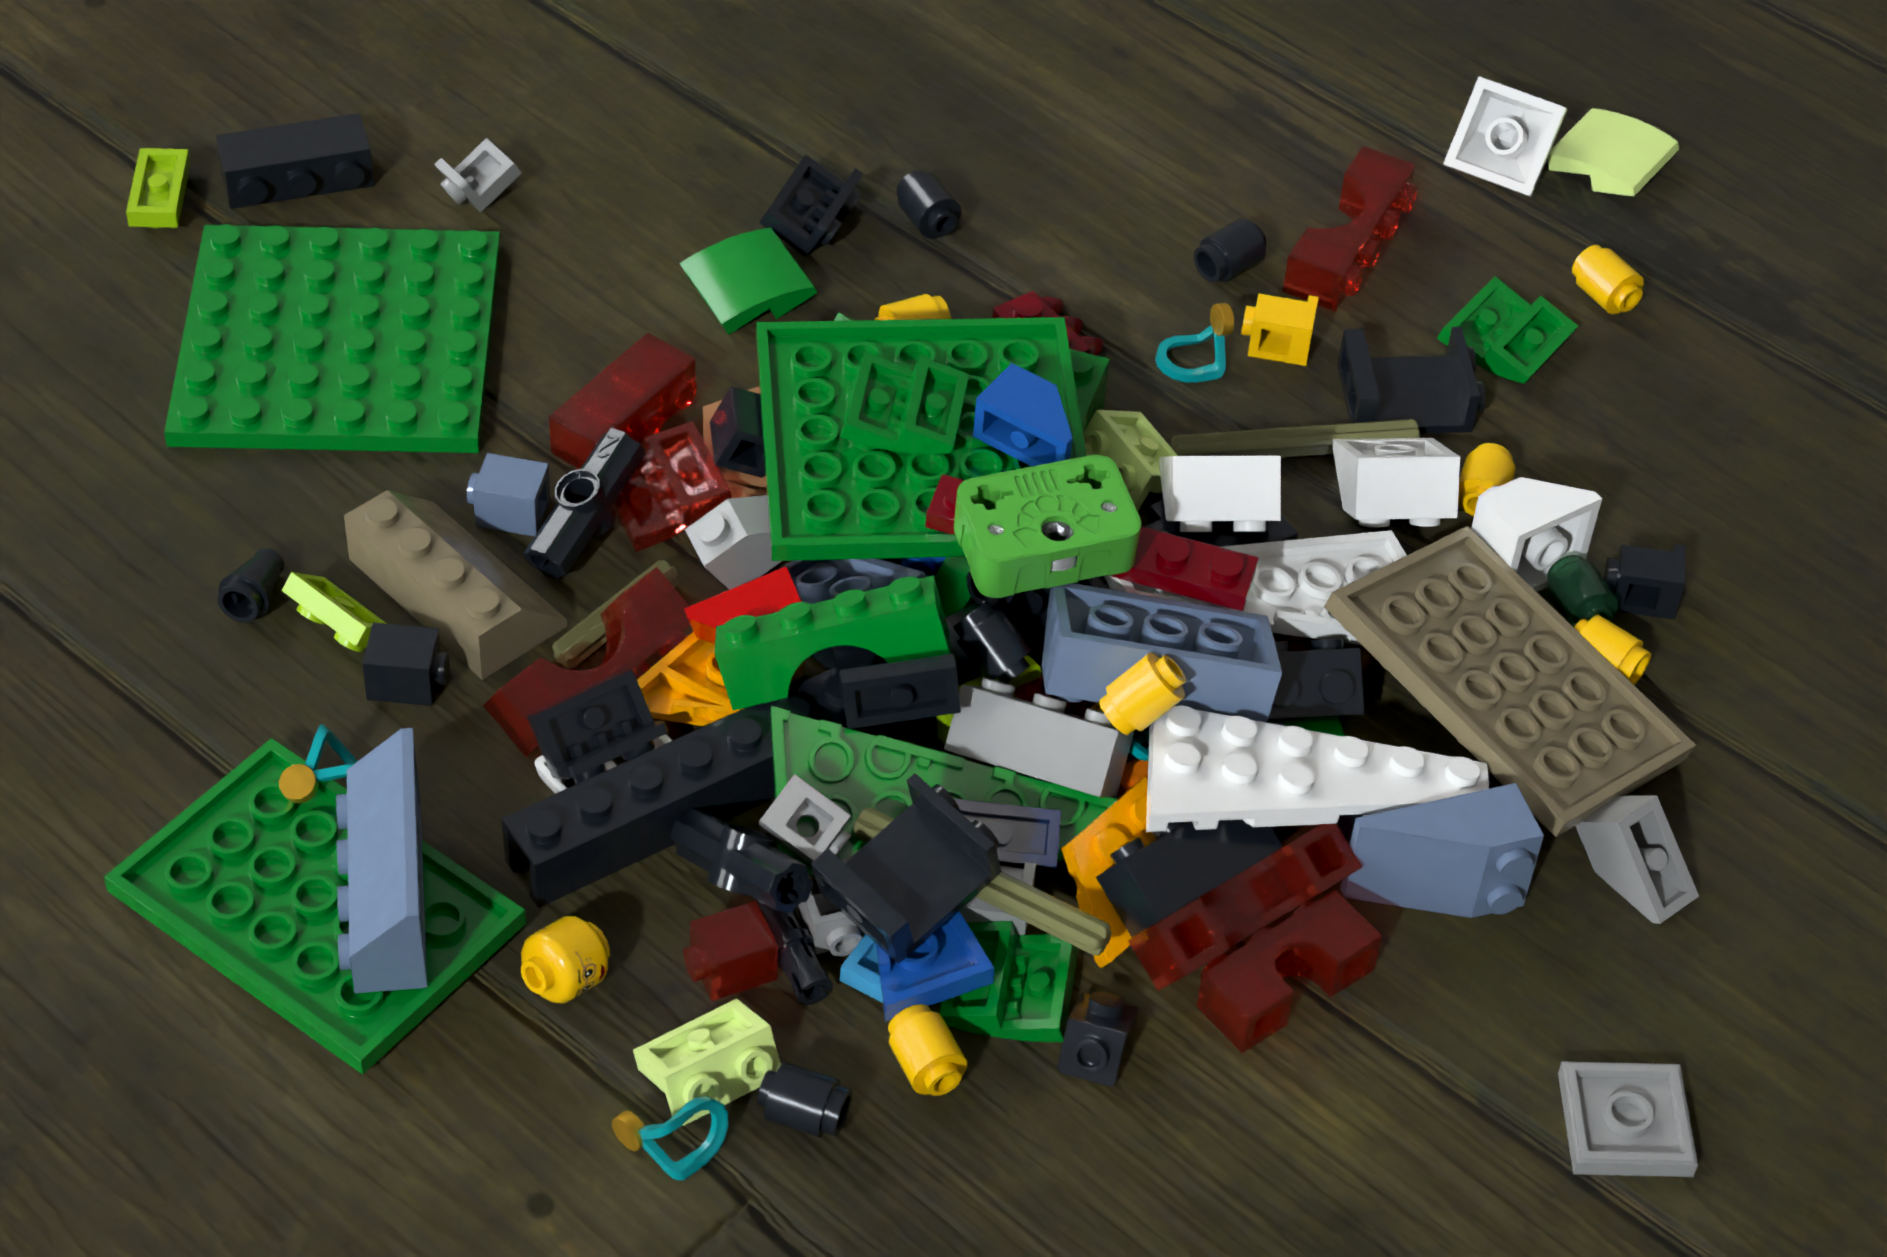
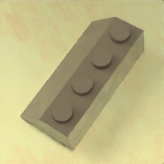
M386 490L344 515L349 559L423 627L439 628L440 642L481 680L567 627V619L434 502Z

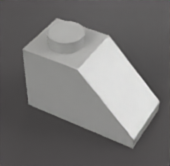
M767 495L726 499L685 529L703 566L729 590L761 577L782 562L772 561Z
M1617 796L1575 826L1595 873L1652 923L1661 924L1699 897L1657 796Z

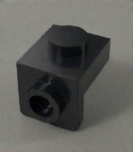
M1082 992L1068 1018L1057 1066L1058 1071L1091 1082L1113 1086L1118 1077L1123 1051L1135 1028L1139 1007L1125 1004L1121 997L1112 993L1094 992L1088 994Z

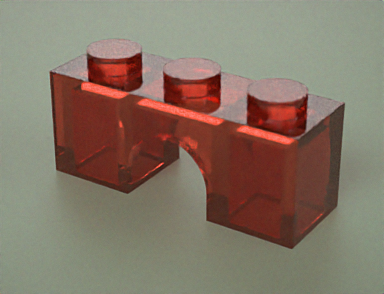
M1334 890L1316 902L1314 900L1306 901L1294 911L1289 919L1274 928H1262L1250 938L1245 946L1228 956L1221 954L1213 958L1201 973L1196 1006L1241 1053H1244L1287 1026L1294 991L1282 978L1289 976L1307 978L1315 982L1331 998L1374 971L1382 935Z

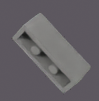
M983 678L981 687L961 685L959 693L961 713L953 714L944 750L1097 797L1116 798L1134 732H1131L1129 735L1121 733L1112 725L1102 711L1087 708L1084 717L1065 712L1067 701L1035 693L1032 702L1014 697L1016 686L997 680Z

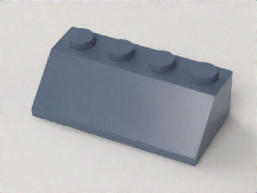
M1074 583L1050 588L1042 656V672L1046 694L1055 695L1067 702H1081L1083 700L1099 702L1107 694L1106 687L1146 654L1153 653L1159 658L1164 655L1172 658L1186 677V682L1182 685L1185 698L1175 706L1182 705L1195 710L1228 716H1242L1250 720L1267 723L1282 675L1268 616Z
M402 728L347 769V794H336L338 829H348V839L337 840L339 875H348V886L337 887L339 921L349 922V933L338 934V954L340 970H351L354 993L427 988L421 797L413 728Z

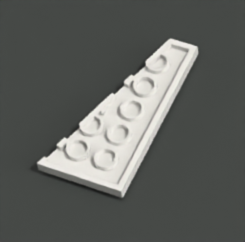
M1392 530L1221 547L1259 557L1256 573L1244 611L1242 612L1268 616L1272 633L1321 640L1343 639L1344 643L1357 645L1362 644L1345 630L1324 608L1327 600L1333 591L1407 556ZM1104 576L1111 590L1236 610L1119 578Z
M1179 705L1172 707L1153 722L1149 728L1146 832L1166 831L1167 825L1170 822H1193L1196 830L1216 829L1219 820L1243 819L1244 822L1252 827L1337 824L1339 815L1363 814V816L1489 789L1487 763L1473 761L1465 757H1451L1418 751L1406 746H1391L1360 740L1352 736L1342 737L1309 731L1297 726H1282L1250 720L1242 716L1222 715Z

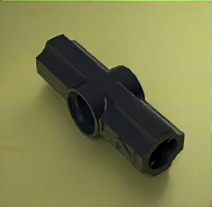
M611 428L608 433L602 435L580 469L572 470L562 476L554 489L557 504L523 553L530 565L541 571L544 576L560 580L562 576L567 575L589 540L606 533L613 526L616 519V511L613 504L646 456L640 443L633 440L626 432Z
M694 808L684 817L676 819L670 835V839L676 845V854L708 871L707 880L710 883L728 891L752 896L757 901L768 905L771 909L791 913L800 903L808 900L813 881L807 874V865L774 848V839L770 836L744 826L728 823L711 812Z

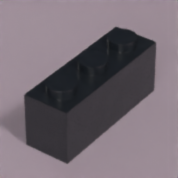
M360 113L216 135L220 169L230 209L374 186L371 150Z
M1243 819L1219 820L1216 829L1196 830L1193 822H1170L1167 825L1166 831L1152 832L1156 841L1145 846L1140 837L1111 853L1110 857L1115 865L1096 878L1131 937H1134L1282 849L1283 846L1272 827H1252L1244 822Z

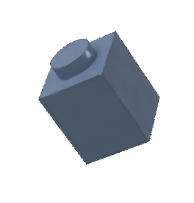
M487 453L480 472H473L471 474L467 487V502L474 504L476 527L535 536L541 527L551 500L549 463Z

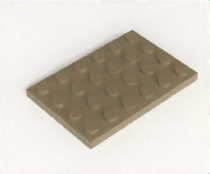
M1468 526L1333 591L1324 606L1344 629L1351 633L1479 762L1487 763L1488 770L1495 776L1498 782L1502 785L1516 783L1532 814L1555 837L1576 826L1615 797L1628 795L1683 762L1696 746L1688 736Z

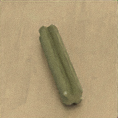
M658 560L553 643V657L557 663H561L566 669L575 668L674 589L679 583L677 569L674 566H670L665 560Z

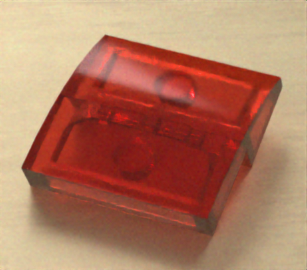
M693 421L644 437L646 456L613 504L616 515L636 552L654 546L685 531L686 528L726 499L732 498L731 489L718 466H715L714 458Z

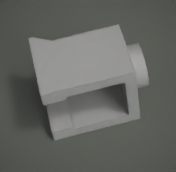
M811 891L808 900L795 907L804 929L811 933L814 940L813 949L816 954L830 951L835 956L849 955L865 935L857 925L822 893L813 895Z

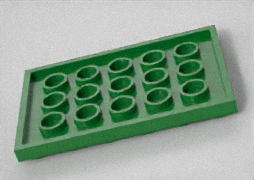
M271 738L104 876L106 889L121 902L363 1075L526 924L525 909L422 840L427 988L354 993L351 970H340L338 954V934L349 933V922L339 921L337 887L348 886V875H339L337 840L348 839V829H338L336 794H347V789L334 780L318 782L317 793L309 801L304 803L289 801L279 788L280 776L286 768L296 764L305 765L306 761Z

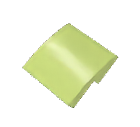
M1592 108L1550 150L1547 161L1549 170L1590 175L1592 190L1595 192L1635 196L1679 150L1677 140L1643 121L1620 113Z

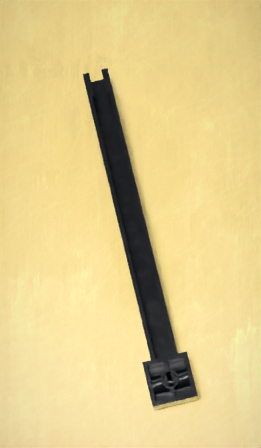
M1163 500L1150 505L1148 525L1145 526V528L1218 547L1296 540L1298 532L1282 515L1281 521H1266V531H1233V521H1212V532H1180V521H1166ZM1104 576L1080 580L1074 583L1110 589ZM1050 588L1022 592L1007 606L1001 608L1031 647L1032 651L1027 655L1040 666L1041 673H1043L1042 656ZM977 603L946 617L950 631L951 654L954 655L958 686L982 676L956 642L960 637L953 629L955 624L980 606ZM836 667L790 687L788 697L785 699L741 709L503 817L502 829L505 862L513 873L530 865L532 886L530 897L535 905L540 908L675 845L674 841L670 839L673 825L676 819L687 815L692 808L711 812L713 815L726 821L775 798L770 707L775 706L791 711L790 713L819 721L823 719L841 724V727L847 728ZM936 716L853 728L852 730L899 740L937 721Z

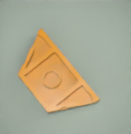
M693 631L637 679L652 718L706 726L741 710L733 711L714 654L715 644L696 638ZM805 660L793 674L789 688L803 676Z
M1146 777L1134 784L1062 847L1069 875L1073 877L1077 885L1076 899L1079 909L1108 923L1112 932L1110 941L1100 955H1093L1095 962L1100 968L1111 963L1146 931L1144 930L1131 937L1096 878L1115 865L1110 857V854L1138 837H1140L1145 846L1156 841L1152 832H1146L1148 778Z

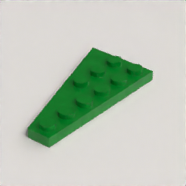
M775 706L770 707L775 799L795 774L851 815L848 822L842 828L851 837L837 854L840 860L851 858L867 844L859 840L853 830L855 821L859 818L863 809L874 808L895 819L913 804L906 780L914 773L931 788L935 784L941 785L954 799L1061 810L1057 863L1065 862L1062 847L1117 800L1111 797H1097L1055 783L1016 774L1015 771L996 766L994 768L967 761L963 757L882 735L875 736L841 727V724L823 719L820 721L790 713L791 711ZM804 817L798 820L796 827L802 836L812 837L817 834L818 825L814 819ZM778 842L779 851L807 865L809 877H815L811 865Z

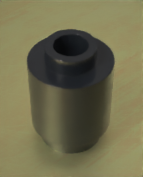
M917 170L910 172L899 182L896 189L898 205L924 237L937 239L948 235L955 229L961 218V206L935 175Z
M1244 218L1237 219L1202 239L1200 246L1194 251L1195 266L1201 276L1212 283L1217 281L1226 282L1264 260L1267 244L1265 234L1258 225Z
M988 600L953 626V629L960 637L956 642L983 678L993 680L998 678L1000 682L1009 683L1030 666L1024 657L1032 651L1031 647L1002 609L999 608L996 611Z
M784 1061L779 1066L777 1072L770 1069L766 1072L759 1089L757 1104L765 1107L764 1118L767 1121L819 1138L825 1133L837 1137L845 1124L850 1109L852 1090L840 1086V1080Z

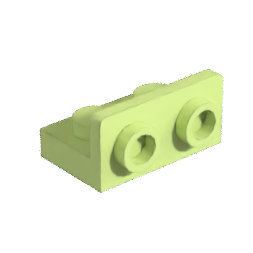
M1096 410L1083 433L1087 456L1103 455L1115 462L1137 512L1149 492H1162L1159 457L1178 455L1141 412Z
M737 998L633 1049L638 1070L666 1094L672 1117L686 1103L696 1097L709 1096L726 1105L759 1088L766 1072L769 1069L777 1072L781 1065L770 1025ZM701 1110L694 1114L682 1126L710 1113L709 1110Z

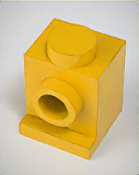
M1258 294L1256 307L1246 305L1241 335L1251 336L1248 356L1306 366L1319 297L1309 295L1308 302Z

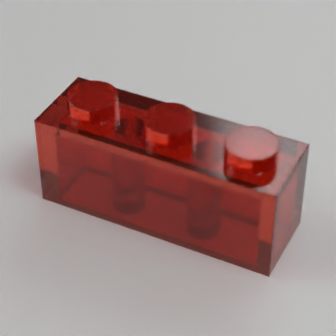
M649 333L645 334L549 416L551 453L580 469L602 435L608 433L611 428L626 432L633 440L640 444L648 437L655 436L668 419L680 409L687 408L696 396L695 358Z

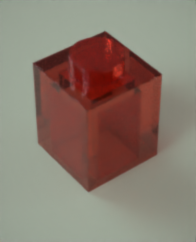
M756 901L690 922V947L683 949L685 965L693 982L702 981L711 1001L777 980L778 944Z

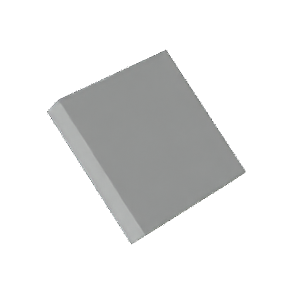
M1561 1062L1558 1077L1573 1174L1694 1177L1698 1163L1680 1064Z

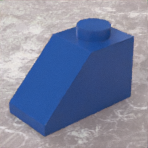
M1011 363L976 398L973 437L1031 467L1070 459L1073 437L1055 384Z

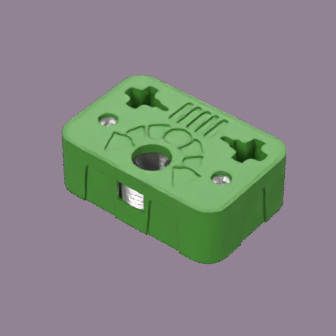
M1089 455L970 478L963 481L957 489L954 533L960 547L963 549L976 588L987 597L1001 598L1040 588H1051L1076 583L1080 580L1121 574L1129 571L1135 564L1141 520L1117 465L1107 456Z

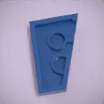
M960 911L956 912L899 964L875 943L885 1022L891 1020L897 1013L912 1005L924 1004L931 1006L994 983V967Z

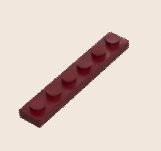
M942 474L926 513V528L955 535L954 518L957 489L965 480ZM1141 527L1134 566L1127 572L1111 575V577L1244 611L1259 557Z

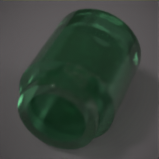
M1568 555L1556 561L1549 569L1547 574L1549 582L1548 592L1569 624L1575 627L1581 619L1589 621L1595 615H1600L1611 622L1618 609V601L1591 561L1585 560L1580 555Z

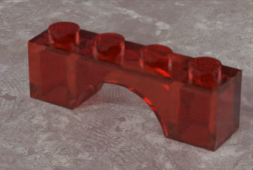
M1363 146L1345 172L1339 203V210L1345 213L1352 222L1336 228H1307L1288 255L1283 292L1308 301L1309 295L1319 297L1317 305L1335 312L1347 295L1353 297L1360 286L1364 268H1372L1375 265L1383 239L1391 240L1397 229L1400 213L1402 211L1408 213L1415 201L1418 186L1412 184L1415 164Z
M656 567L618 596L600 614L607 637L606 652L600 666L589 670H568L540 657L501 687L483 706L526 757L539 747L526 715L624 669H632L636 679H639L651 668L646 662L657 652L664 657L688 637L684 630L691 624L684 608L689 607V605L658 567Z
M1321 824L1131 938L1128 942L1159 991L1200 968L1264 926L1361 869L1362 866L1336 824Z

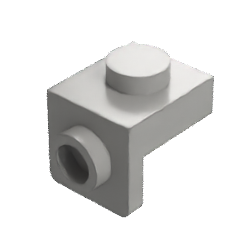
M487 138L455 169L442 158L434 164L445 177L440 186L459 205L467 200L480 213L522 173L514 162Z

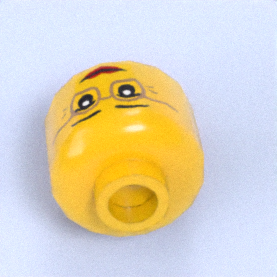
M576 916L562 917L535 932L525 940L521 950L522 978L532 992L539 994L552 1003H567L604 980L608 971V959L610 957L608 941L596 925Z

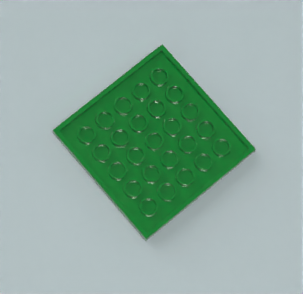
M204 225L164 430L166 446L479 453L500 255V233L497 231Z
M1065 317L756 323L772 561L965 557L956 535L925 527L926 513L942 474L967 480L1031 467L973 437L976 398L1011 363L1057 386L1073 437L1070 459L1087 456ZM864 352L912 370L919 357L922 356L969 374L955 444L951 453L912 454L894 452L840 438L857 365Z

